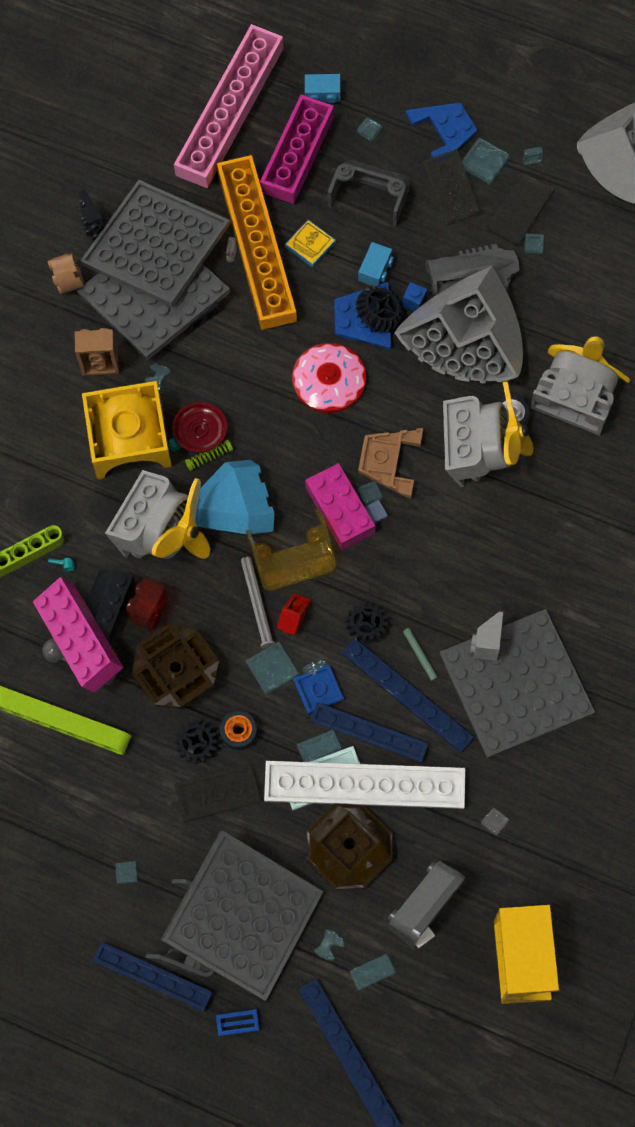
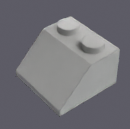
M503 612L495 614L477 628L476 634L472 635L470 652H474L473 658L497 661L500 649Z

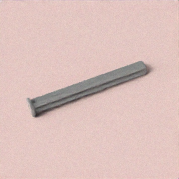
M244 557L241 559L262 640L260 646L262 649L271 648L276 645V642L271 637L252 560L250 557Z

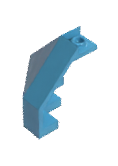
M252 460L225 462L200 488L196 526L241 534L273 532L274 511L273 507L268 506L266 500L269 495L265 482L261 483L258 474L261 473L259 465Z

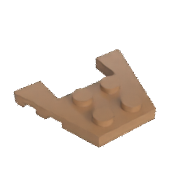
M417 428L413 431L402 430L391 434L387 432L365 435L358 473L407 498H411L414 480L395 477L401 444L420 447L423 428Z

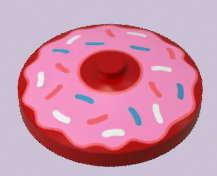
M336 343L318 344L307 349L297 359L292 372L293 388L298 399L311 410L326 414L338 413L349 409L361 398L366 386V370L360 357L350 348Z

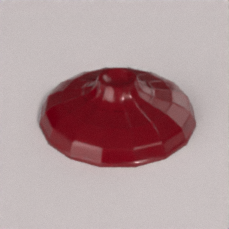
M205 402L191 403L183 407L174 417L172 424L173 436L178 444L193 452L210 451L218 446L225 438L228 427L223 412L213 404Z

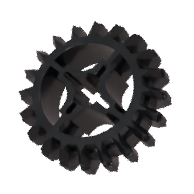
M380 285L366 287L358 295L355 302V311L358 312L357 317L362 319L361 323H365L366 328L371 327L373 332L378 330L379 333L383 331L387 333L399 325L404 314L402 312L404 307L401 306L402 301L397 300L398 295H393L392 290L388 291L386 286L381 288Z

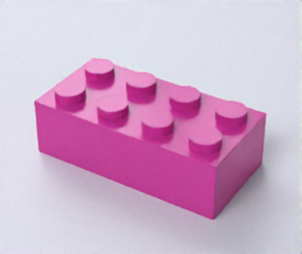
M339 463L305 480L307 492L341 551L375 534V525Z

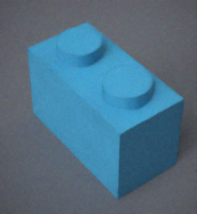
M340 74L305 75V96L321 102H340Z
M372 242L358 272V281L373 286L379 285L381 282L384 283L387 277L386 270L392 266L394 261L392 249Z

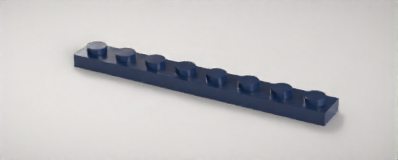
M355 638L342 651L344 657L459 753H462L474 739L471 734L364 645L356 641Z
M317 979L301 987L299 992L376 1126L400 1127V1122Z

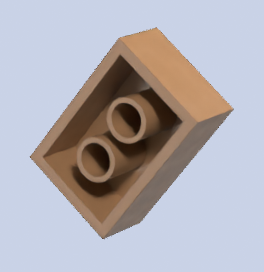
M101 328L92 331L88 329L75 331V353L82 376L119 374V353L112 329Z

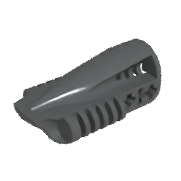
M496 243L490 244V249L488 245H485L483 250L481 246L477 247V252L475 248H471V253L468 249H465L464 254L462 250L458 251V256L443 257L435 260L428 259L425 262L427 275L431 278L433 297L460 280L490 266L493 267L504 288L508 291L512 276L519 272V261L514 250L498 248Z

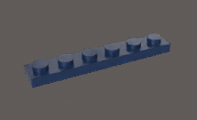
M318 702L310 719L313 723L418 762H422L428 746L426 742Z
M103 942L100 943L92 960L97 964L203 1012L213 994L207 989Z

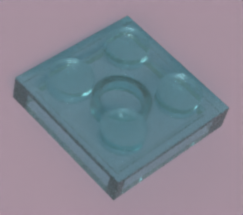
M478 138L460 163V168L491 184L509 159V154Z
M280 642L275 643L245 661L265 695L299 676Z

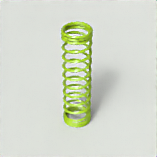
M229 440L224 441V445L220 443V447L216 446L215 448H213L217 453L218 457H220V455L218 453L217 447L221 451L222 455H224L221 445L225 449L226 453H228L226 446L230 452L233 451L232 445L229 442ZM211 449L210 452L214 459H216L213 449ZM204 451L203 454L200 453L199 456L195 455V458L191 457V460H185L189 470L192 471L193 467L195 469L193 459L198 465V467H200L197 461V457L202 463V465H204L201 455L205 459L206 463H208L205 453L209 457L210 461H212L209 451Z

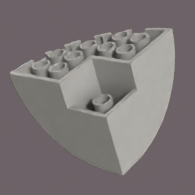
M632 103L590 128L577 142V150L579 154H582L591 174L606 190L625 201L635 204V103Z
M492 266L460 280L428 300L414 311L394 332L408 351L412 350L418 356V360L433 366L432 369L445 375L447 373L461 381L469 382L473 380L480 381V383H486V381L502 382L518 377L521 371L523 346L519 323L507 291Z

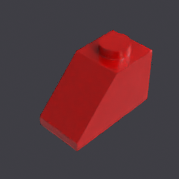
M293 593L282 608L277 628L284 633L295 635L302 624L311 599Z

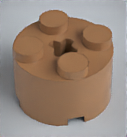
M73 252L48 260L49 268L54 274L52 276L53 282L57 286L60 295L84 287L83 276L80 268L77 266V260Z

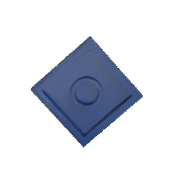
M329 664L293 678L308 715L313 713L317 702L326 706H332L344 701V697Z

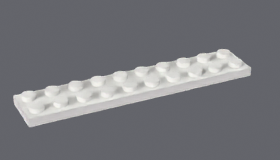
M266 761L264 802L342 803L371 806L464 809L465 768Z

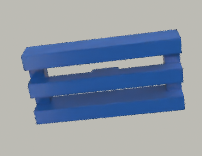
M257 1009L216 1015L219 1037L260 1031ZM249 1015L254 1017V1019L221 1023V1019ZM252 1023L255 1025L254 1027L222 1031L224 1027Z

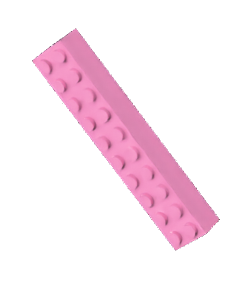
M250 25L174 163L176 176L208 189L218 170L217 163L222 162L284 49L283 36L255 25Z

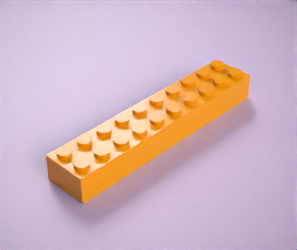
M252 155L217 163L220 183L261 330L297 322L296 309Z

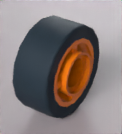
M233 711L227 714L221 721V738L229 748L245 750L256 741L258 734L257 724L254 718L247 712ZM237 727L244 729L241 734H235L233 731Z

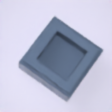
M379 500L365 507L374 525L388 518Z

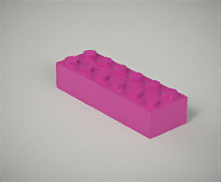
M300 95L260 181L263 194L291 204L295 203L334 118L333 105Z
M60 577L33 601L81 687L95 693L123 668L73 583Z

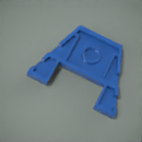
M461 103L406 111V116L413 127L430 120L445 146L431 152V157L438 168L477 134V128Z
M389 282L379 284L381 288L386 286V289L389 291ZM363 290L334 299L335 336L356 342L359 340L371 346L377 345L384 347L386 350H391L390 332H371V327L366 328V324L361 323L362 319L357 317L358 312L355 311V302Z

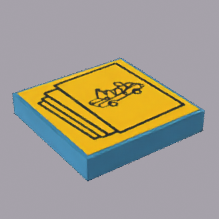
M307 220L288 240L285 248L313 268L336 244V240L310 220Z

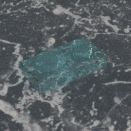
M333 730L297 744L303 762L316 760L341 749Z
M387 954L349 971L358 991L395 974Z

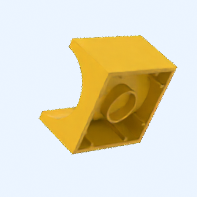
M157 381L82 393L92 464L97 479L105 478L106 473L118 465L135 461H152L160 463L164 468L172 467Z
M550 905L499 908L494 920L501 1003L551 1001V992L559 991Z

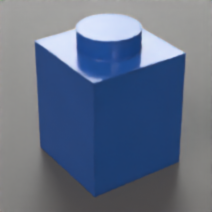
M410 282L403 296V307L413 312L425 303L427 289Z

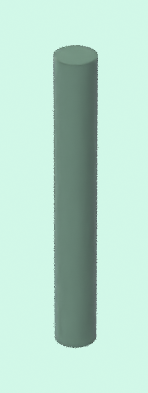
M410 628L405 629L403 633L430 680H436L438 676Z

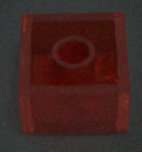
M144 577L143 581L137 584L135 589L136 595L134 599L129 600L126 609L128 610L131 623L153 631L169 597L166 586Z

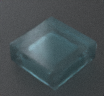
M366 117L357 129V133L372 142L381 130L382 125Z
M542 147L524 150V165L541 162L543 156Z
M526 233L524 253L542 254L544 235Z
M375 481L358 487V492L365 506L383 499Z
M136 861L115 863L117 884L138 882Z

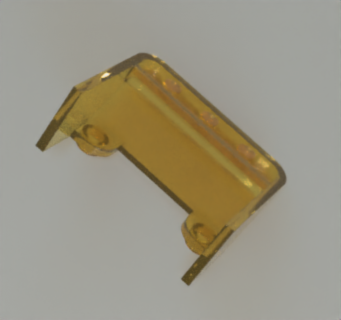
M319 508L315 509L319 525L308 530L306 534L308 543L279 552L271 553L270 547L264 543L255 545L250 530H246L251 553L264 589L273 591L328 574L335 569L336 562L327 525Z

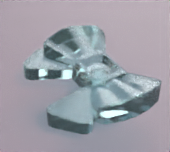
M156 363L150 366L156 372L155 376L146 377L145 381L146 383L157 381L158 389L160 390L162 380L171 371L166 366H158Z
M322 659L316 663H310L302 669L303 674L308 673L315 676L317 674L315 671L322 668L326 663Z
M325 930L324 939L320 946L315 948L314 952L325 960H333L334 956L329 949L332 944L344 947L343 939L339 938L335 932Z

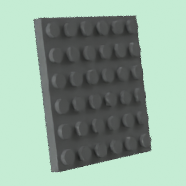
M138 180L80 262L81 265L173 307L229 227L230 221Z
M203 264L173 307L100 273L84 284V287L77 290L78 295L146 360H149L186 330L194 320L216 302H220L231 293L230 288Z
M546 609L502 626L497 661L473 658L474 652H470L472 639L439 652L487 759L595 714Z
M220 831L163 934L161 941L266 1001L323 891L228 833Z

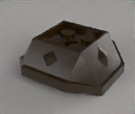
M169 623L137 644L132 674L155 707L182 709L214 687L220 662L198 630ZM174 666L181 667L179 672L171 671Z
M335 803L307 830V863L336 891L365 889L393 860L392 832L364 805ZM346 841H353L355 847L353 849H346L344 843Z

